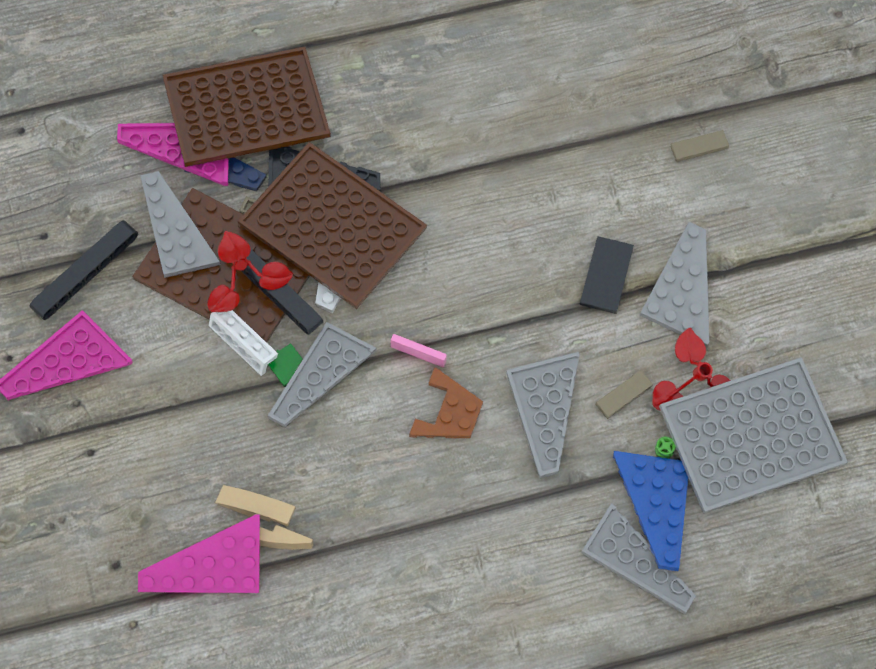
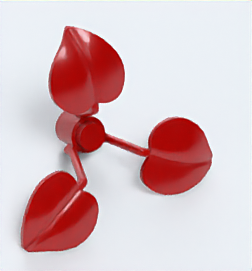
M225 231L218 247V256L223 262L233 264L231 267L230 289L226 285L216 287L208 298V310L211 312H228L236 308L240 299L239 294L233 291L235 288L236 270H244L249 266L261 277L259 280L260 286L267 290L279 289L286 285L292 278L293 272L283 263L270 262L263 267L262 273H260L251 264V261L247 260L251 251L249 243L241 236Z
M692 328L686 329L678 337L675 344V354L679 361H690L691 365L697 366L693 370V377L677 389L671 381L659 382L653 390L652 405L661 411L659 408L660 404L683 397L679 391L695 379L697 381L707 379L709 388L731 381L721 374L712 377V366L707 362H701L706 355L705 344L694 333Z

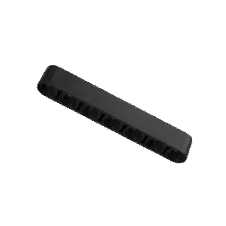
M125 220L120 221L37 295L29 307L43 320L50 318L136 240L138 232Z
M251 250L247 260H250L251 264L262 273L266 263ZM249 266L244 270H240L307 335H310L323 323L321 316L288 284L279 289L267 290L260 286L259 280L261 277Z

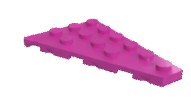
M174 123L118 124L117 141L119 144L223 186H228L229 158L188 167L184 166Z
M82 310L0 379V393L7 400H11L129 366L133 361Z
M255 514L138 572V592L259 593L260 514Z

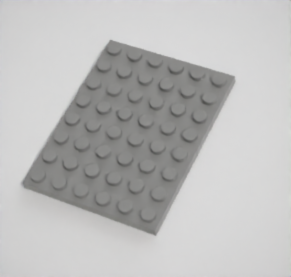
M802 357L660 404L659 406L703 514L848 463Z

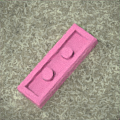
M393 334L391 348L444 368L447 358L445 353Z

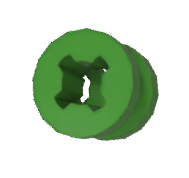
M664 436L657 441L655 447L657 457L670 459L673 456L676 448L673 439Z

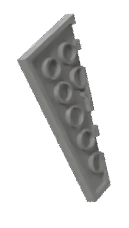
M160 172L140 175L164 278L220 265V261Z
M326 322L268 414V419L286 427L374 354L377 348Z
M611 503L581 553L681 613L686 614L696 595L671 570L658 569L655 556L650 549V544L638 531H635L628 523L629 521Z

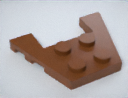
M434 367L429 380V386L447 391L435 424L415 419L409 437L471 438L483 401Z

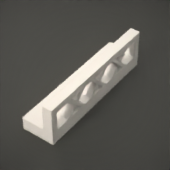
M233 310L211 313L209 327L261 376L265 374L267 365L277 358L278 353Z

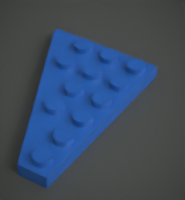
M614 451L613 459L616 461L619 469L618 472L624 481L623 484L628 496L632 500L635 513L639 517V523L644 535L648 539L651 552L655 556L658 569L679 571L688 475L682 461Z

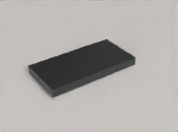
M597 236L580 305L617 314L634 245Z

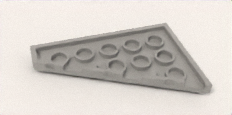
M688 222L640 312V316L679 335L686 329L692 328L694 333L702 339L705 347L709 344L706 229Z
M579 352L506 370L539 478L558 474Z

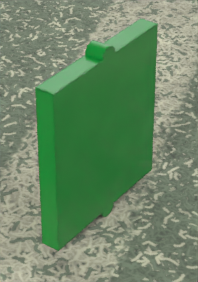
M291 343L281 350H276L278 353L277 358L268 364L283 386L289 383L303 360Z

